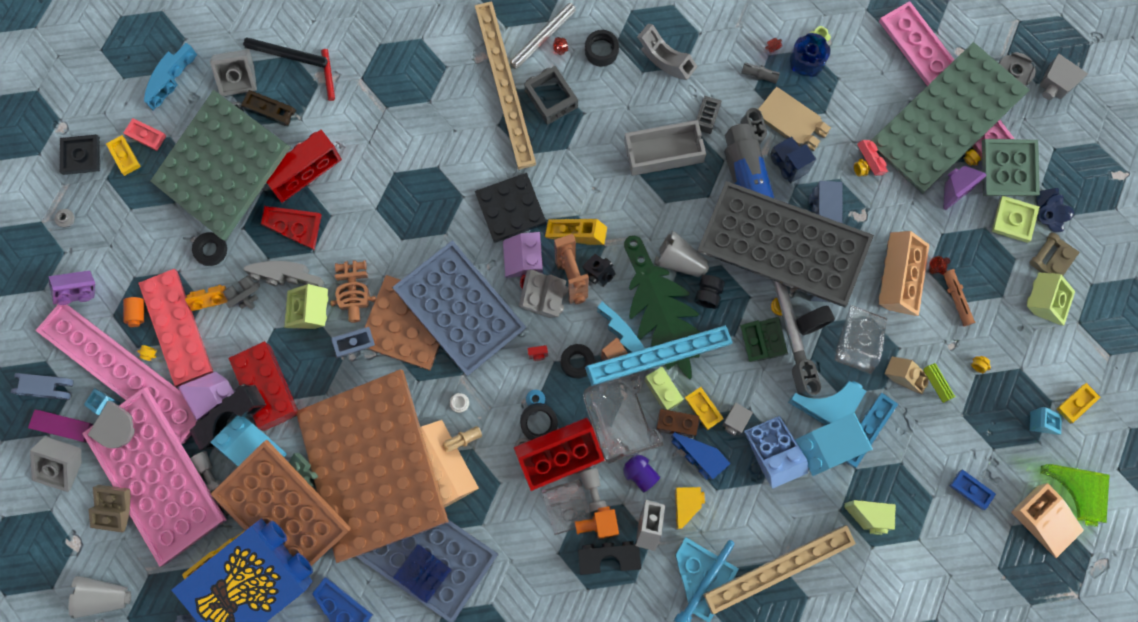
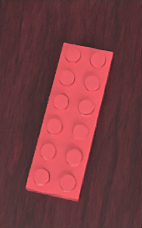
M174 268L140 282L139 286L174 386L179 387L213 373L193 313L185 301L187 297L177 270Z

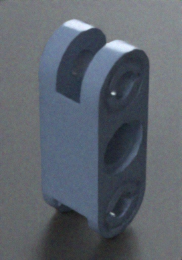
M15 373L14 378L19 379L18 388L11 389V393L21 396L70 400V393L55 391L56 386L72 387L74 380Z

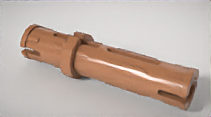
M955 269L942 273L949 288L947 290L948 294L951 293L963 327L976 323L962 291L963 285H960Z

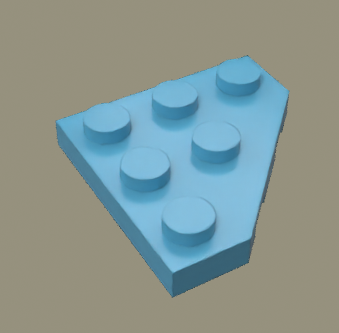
M685 537L675 557L689 604L718 556ZM725 561L705 593L733 580L739 568ZM703 596L693 614L706 622H710L714 615L711 614Z

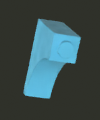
M848 381L833 396L813 399L795 393L788 403L822 424L827 425L854 413L866 390L862 389L863 386L855 381Z

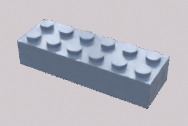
M819 181L817 186L813 188L812 194L809 195L810 212L842 223L843 182ZM810 295V301L829 302Z

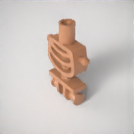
M354 260L351 265H349L348 261H345L344 264L335 263L336 273L345 271L342 274H335V279L337 281L348 280V283H344L336 289L335 295L337 300H332L330 305L335 306L338 304L341 310H348V320L351 323L360 322L359 308H367L369 301L375 302L376 300L375 296L370 297V291L366 285L356 282V279L368 278L366 271L358 272L360 269L367 270L366 260L363 262ZM357 288L364 289V292L357 290Z

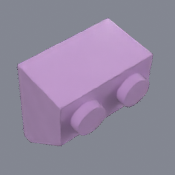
M540 232L521 233L503 241L505 278L522 277L530 269L543 274Z

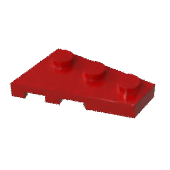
M265 206L261 224L315 251L322 215L316 212Z

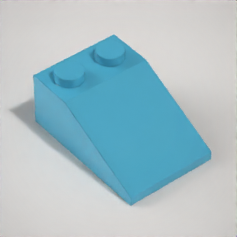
M855 412L795 439L808 461V468L812 476L873 450Z
M238 415L211 441L213 446L237 467L265 440H268L283 457L287 455L245 417H239Z

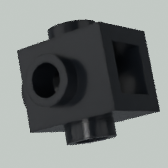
M594 254L582 266L585 273L588 274L589 281L594 285L599 284L604 287L616 275L612 268L614 266L609 259H603L597 254Z

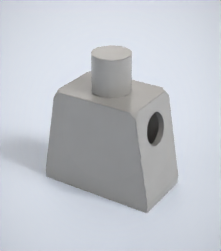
M1058 54L1049 64L1040 82V86L1046 89L1042 94L1043 97L1047 100H1052L1054 96L1062 99L1088 73Z

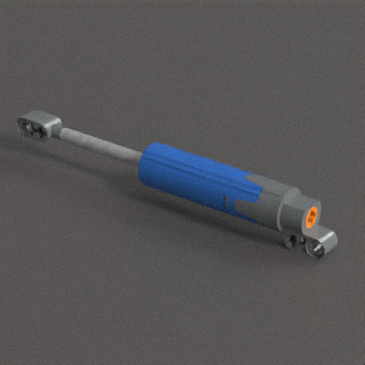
M750 108L742 117L741 124L730 127L724 135L728 146L724 151L733 184L774 198L760 148L761 142L767 136L766 126L761 111L757 108ZM773 281L796 363L792 368L796 390L799 395L811 398L821 391L817 369L814 362L806 358L787 286ZM807 385L811 388V392L807 390Z

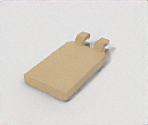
M778 87L772 91L759 107L766 125L786 139L792 136L798 146L807 144L812 151L816 150L820 140L811 134L815 132L825 138L831 129L825 122H822L819 115Z

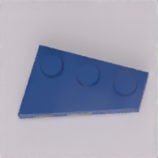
M327 577L322 580L312 593L330 622H369L374 615Z

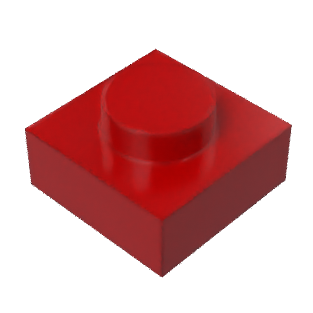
M547 345L528 348L529 359L541 361L548 357Z

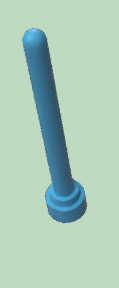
M732 540L727 541L684 612L681 611L674 618L675 622H691L692 613L735 544Z

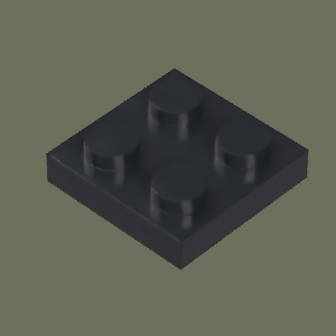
M97 134L60 138L59 172L62 175L100 171V137Z

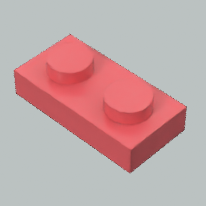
M132 118L123 132L125 136L155 151H158L166 138L163 132Z
M871 140L860 141L857 145L874 175L880 176L887 173V164L877 153L878 148L876 144Z

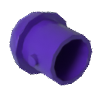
M635 455L625 463L623 474L626 480L631 479L645 493L657 483L660 476L648 464L650 459L643 455Z

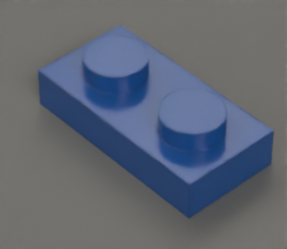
M963 469L958 472L949 485L981 510H986L996 493Z

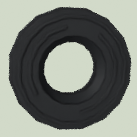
M206 232L200 234L194 240L192 253L200 264L214 266L224 260L227 254V245L225 240H222L213 232ZM214 243L216 245L215 253L210 256L204 255V245Z
M573 344L563 351L560 363L566 375L580 379L587 376L585 367L595 364L593 352L587 346ZM575 354L582 355L585 358L584 366L574 368L570 363L571 357Z

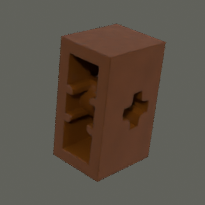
M660 409L655 432L673 434L675 432L694 439L697 435L699 416Z

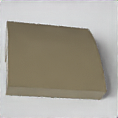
M105 485L94 486V507L88 509L90 528L124 532L130 512V489Z

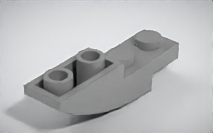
M266 261L245 266L243 269L251 279L256 281L263 279L272 286H277V284L284 286L287 281L295 285L299 282L323 288L325 283L320 277L308 274L309 269L305 265L295 262Z

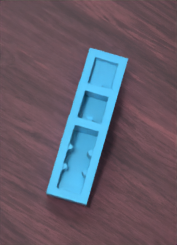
M601 302L597 307V312L610 321L608 330L621 339L620 342L627 353L645 349L632 329L604 302Z

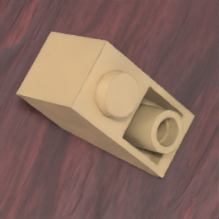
M891 357L885 374L893 382L923 394L929 383L925 372L913 360Z

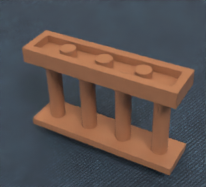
M573 234L555 239V263L557 269L562 268L566 272L569 303L581 304L588 298L589 277L588 274L581 276L576 264V240Z

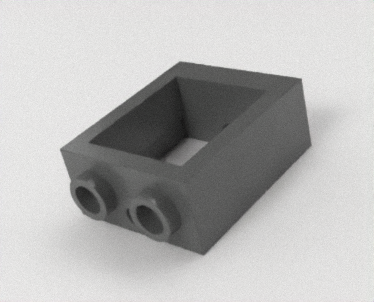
M556 66L544 69L541 74L528 78L524 83L525 92L547 125L578 108L577 97ZM555 77L568 98L546 109L534 88Z

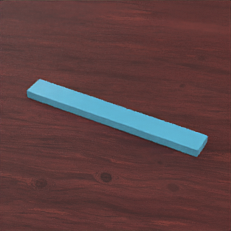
M725 325L586 366L585 369L591 386L722 348L731 345L733 342Z

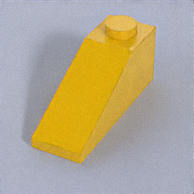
M548 219L545 237L555 240L573 234L576 243L604 245L607 226L598 219Z

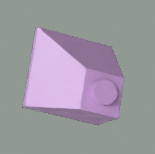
M217 372L179 386V390L196 421L205 418L211 409L218 407L224 398L234 393L228 380Z

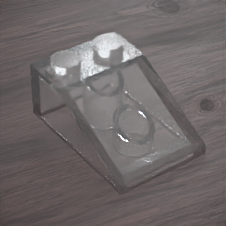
M851 305L837 345L835 361L872 374L881 361L887 318Z

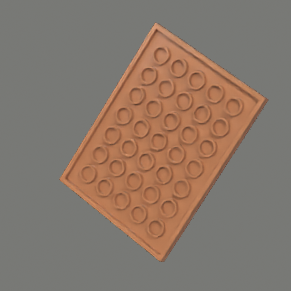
M397 370L297 410V418L309 463L311 464V470L318 475L317 479H314L317 493L351 528L332 546L336 563L346 561L449 522L403 370Z

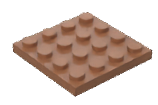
M386 275L364 327L370 328L375 346L367 349L431 371L440 345L392 289L401 280Z

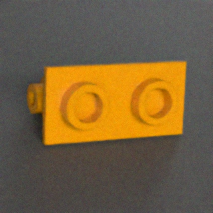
M220 284L208 288V293H206L205 289L192 291L187 295L185 301L192 311L226 303L228 300L223 293L226 286Z

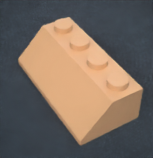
M912 231L891 232L887 243V256L884 261L885 268L884 275L882 276L881 293L879 294V305L890 311L919 316L929 244Z
M439 420L420 427L444 508L478 490L479 487L458 448L450 452L445 450L443 443L452 437L444 422Z

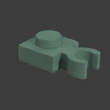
M294 453L289 463L312 487L313 484L310 482V478L317 479L318 475L313 471H309L311 464L300 453Z

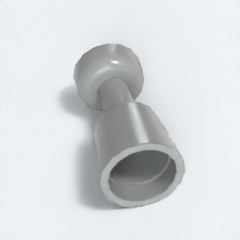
M204 451L190 459L198 473L205 478L208 484L207 488L212 493L222 481H215L210 472L213 468L207 452Z
M598 468L580 472L579 475L585 490H590L593 503L589 505L590 512L597 511L598 508L607 507L604 500L600 501L597 489L600 486Z

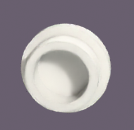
M457 393L451 397L450 407L453 411L462 413L468 409L469 399L465 394Z

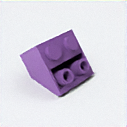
M90 270L49 276V287L53 304L67 305L73 301L87 302L95 296V281Z

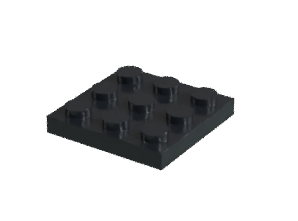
M527 173L475 191L494 243L547 224Z

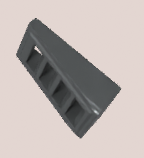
M704 95L696 119L702 132L712 133L721 100ZM706 102L716 104V107L708 105ZM704 107L714 110V112L704 110ZM702 113L707 114V115H710V116H713V117L710 118V117H707V116H703ZM703 119V120H706V121H710L711 124L706 123V122H703V121H700V120Z

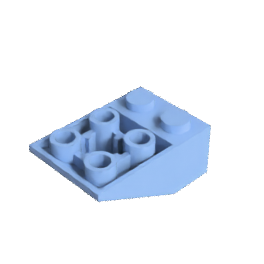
M780 416L744 431L759 466L772 489L808 474V461Z

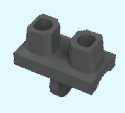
M247 275L238 281L243 291L238 293L233 285L223 291L228 300L225 303L228 308L243 300L239 304L241 309L246 306L249 309L255 308L253 302L258 297L255 294L251 297L249 295L257 291L260 284L258 282L254 283Z

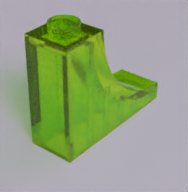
M1054 464L1041 466L1040 474L1054 478L1071 494L1076 506L1078 521H1084L1085 525L1098 527V524L1107 523L1109 474Z

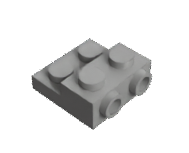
M532 269L527 270L519 307L548 318L559 317L564 309V305L561 304L562 299L568 291V287L565 286L566 280L553 275H544Z

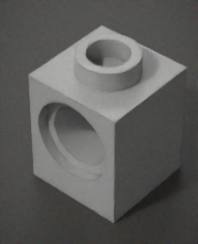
M735 403L722 426L725 427V431L734 436L736 434L740 435L753 412Z

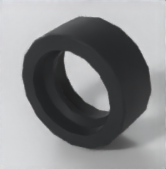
M596 30L587 37L585 41V56L590 63L602 67L612 64L617 59L619 41L612 32ZM604 40L612 45V52L606 56H598L592 52L591 46L596 41Z
M826 305L801 316L796 322L801 334L807 335L829 325L835 320V317L830 307Z
M535 403L524 409L521 414L520 425L523 434L528 439L533 440L557 430L558 420L551 407L546 404ZM542 411L549 416L551 422L546 432L535 434L528 428L527 421L533 412Z

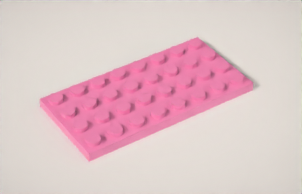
M142 388L119 405L129 412L133 418V429H135V432L127 445L119 448L104 447L88 436L93 426L82 434L112 486L130 489L129 515L159 567L165 566L227 519L149 389Z

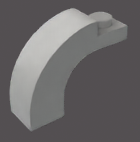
M647 24L637 36L644 46L641 49L656 66L671 76L688 80L698 67L690 54L678 52L667 45L653 24Z

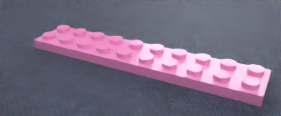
M910 1L880 18L879 23L927 86L954 61V58ZM999 120L972 147L982 159V140L1015 138L1002 121Z
M68 304L57 305L35 330L123 399L127 400L142 388H148L180 443L184 444L192 435L190 429L196 425L197 421L181 391Z

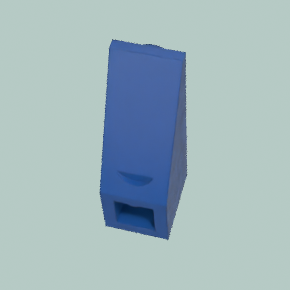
M675 432L671 436L673 439L671 441L678 450L682 449L686 453L685 458L692 465L695 463L700 469L698 471L705 480L709 479L712 481L731 464L717 448Z

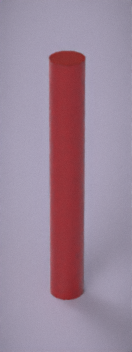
M322 49L321 55L328 60L327 66L323 68L327 96L329 101H334L335 93L328 49Z

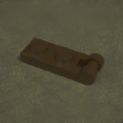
M251 90L248 91L241 104L242 108L287 127L291 122V116H294L296 109L292 106ZM281 110L285 112L283 116L279 115Z

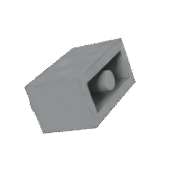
M648 500L645 501L639 517L635 546L652 551L656 550L662 535L665 505Z

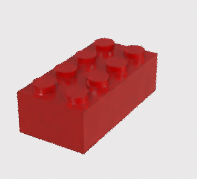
M321 129L318 132L312 133L304 142L295 145L293 150L284 156L266 183L281 203H283L342 159L333 143Z
M264 341L229 357L239 385H256L266 403V406L253 416L257 428L266 431L297 416L298 408L269 344Z
M588 418L514 447L531 491L605 461L595 431Z

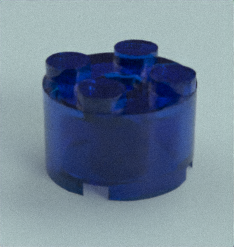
M808 33L803 37H799L790 54L791 69L803 76H817L824 69L830 56L831 49L826 43L827 40L816 33Z

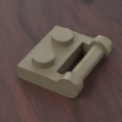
M1051 232L1047 236L1046 243L1029 263L1041 273L1061 274L1064 276L1080 252L1061 240L1056 233ZM1052 246H1056L1057 249L1045 265L1042 260Z

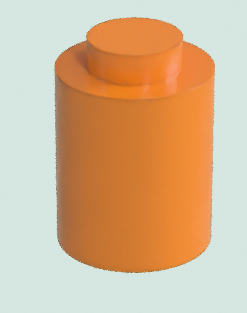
M129 297L123 299L124 323L128 324L129 327H139L140 324L144 323V299Z

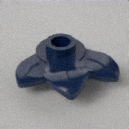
M1063 195L1050 197L1046 205L1038 211V221L1047 225L1053 232H1063V222L1072 219L1075 213L1071 207L1063 205Z

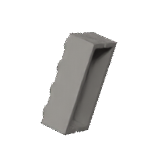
M698 120L625 133L624 145L631 176L704 163L706 151L703 139H701L702 134Z

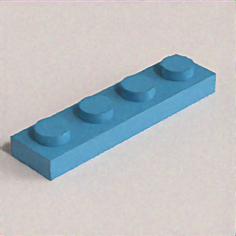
M883 393L879 394L860 423L871 445L898 406V403ZM866 453L850 459L846 463L855 469Z

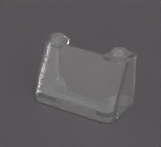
M639 373L589 386L584 390V402L604 459L608 464L664 446L661 433L656 429L649 430L637 394L643 387V381Z

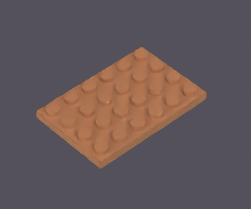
M265 440L211 493L214 499L245 531L261 518L266 524L271 521L276 522L286 534L287 541L283 543L292 556L297 553L303 555L311 566L351 529L268 440Z

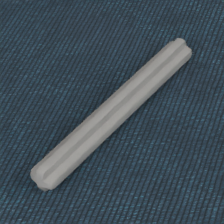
M568 3L510 60V64L515 69L519 68L576 11V7L572 3Z

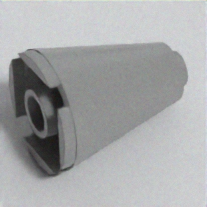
M674 231L667 235L659 249L660 257L656 256L654 264L696 277L705 275L709 269V265H707L708 260Z
M75 576L71 585L75 589L73 594L69 596V616L71 618H80L123 609L126 607V604L131 602V591H128V588L124 586Z

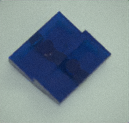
M417 544L393 578L427 604L452 569L420 544Z

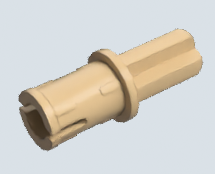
M475 426L468 431L459 432L457 436L446 440L443 446L447 452L460 446L465 447L468 443L481 438L482 432L479 427Z

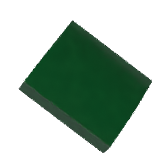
M779 317L740 325L749 362L789 355Z

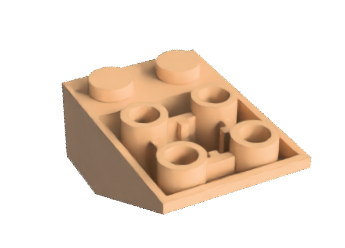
M1048 483L1038 485L1011 511L1055 558L1084 531L1064 499Z

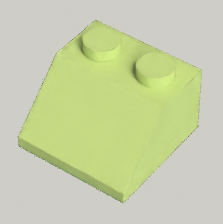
M1038 272L1037 278L1033 282L1031 296L1027 300V307L1034 315L1064 326L1075 291L1061 274Z
M307 284L288 290L284 328L316 329L325 326L327 320L328 289Z
M857 500L845 503V509L864 530H870V534L882 535L888 534L890 530H895V504Z

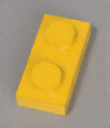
M123 135L106 143L124 176L141 167Z
M1085 383L1059 405L1056 410L1071 424L1101 397Z
M699 387L684 398L695 415L699 416V420L706 430H709L724 419L702 387Z

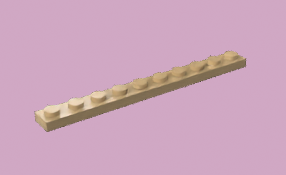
M491 1L475 5L518 170L536 166L493 3Z

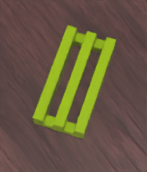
M936 363L923 368L943 403L955 397Z

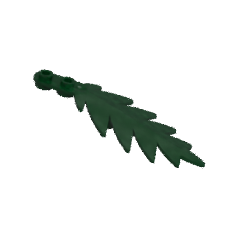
M635 235L627 237L624 241V248L636 272L629 285V290H633L638 286L631 304L629 319H633L647 306L639 326L637 338L641 340L656 327L650 346L653 347L701 333L691 324L679 319L680 317H698L699 313L688 305L671 298L689 296L690 293L677 283L661 277L669 275V271L653 265L640 237ZM631 242H636L637 245H636V246H631L630 243H631ZM639 258H643L645 261L643 263H639L637 260ZM700 354L666 364V369L670 370L677 364L683 374L688 379H691L690 358H699Z

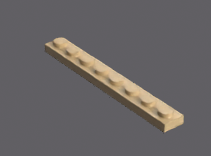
M843 525L703 594L711 614L714 615L856 543L848 526Z

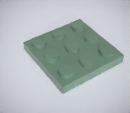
M982 140V172L987 175L983 179V196L1040 195L1038 140Z

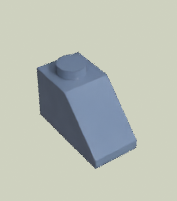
M369 327L331 338L337 359L375 346Z

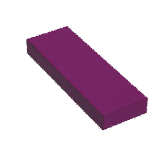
M35 409L28 428L86 443L87 441L82 433L93 424Z

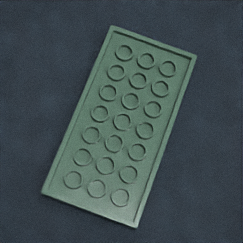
M973 42L871 141L876 144L878 148L877 153L924 194L1029 92V89Z

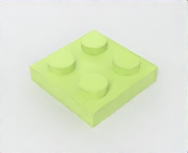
M1002 196L998 203L991 232L1029 243L1032 239L1039 206Z

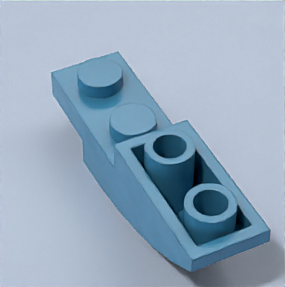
M185 43L175 55L168 51L153 71L144 96V102L151 110L154 111L156 107H159L163 100L175 90L178 84L174 79L181 75L185 67L192 63L197 56L194 49L188 43Z

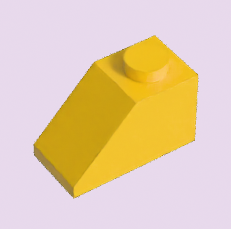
M679 487L675 489L677 530L682 529L702 508V504H705V494L701 492V487Z

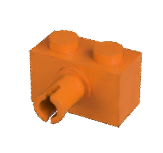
M610 506L598 508L597 512L592 516L593 519L575 521L577 534L595 531V533L597 532L598 539L619 535L615 509L610 510Z

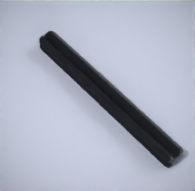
M248 37L243 42V46L248 49L325 68L328 63L326 57Z

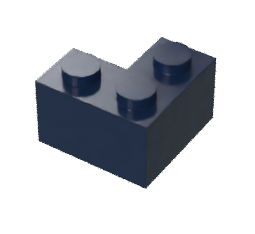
M792 136L774 146L770 153L772 162L779 166L784 179H788L790 184L808 174L816 161V157L807 144L799 147Z

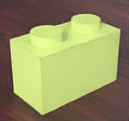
M663 366L645 377V383L662 409L671 410L684 400Z

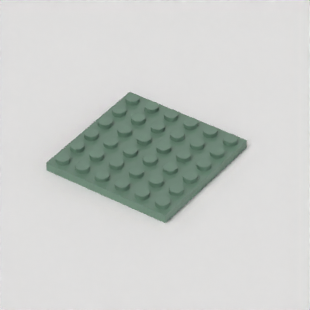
M213 90L150 181L219 238L226 241L291 146Z

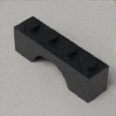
M240 385L231 396L224 398L218 407L211 409L205 418L199 419L195 423L196 425L190 429V432L200 450L214 449L215 447L211 441L226 427L227 421L233 413L239 417L254 416L266 406V403L256 385Z

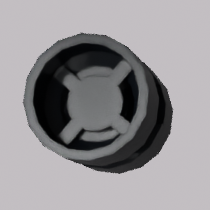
M702 275L699 283L701 290H697L694 302L705 308L717 309L721 299L718 294H722L725 281L712 275Z

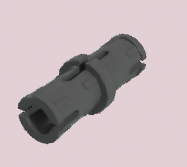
M745 62L741 74L753 76L756 80L762 79L776 84L780 72L768 70L762 65L759 67Z

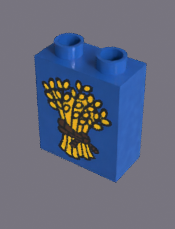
M261 518L174 587L172 592L197 622H267L306 591L313 582L309 577L313 573V569L303 555L297 553L292 556L283 545L287 541L286 534L276 522L271 521L266 524Z

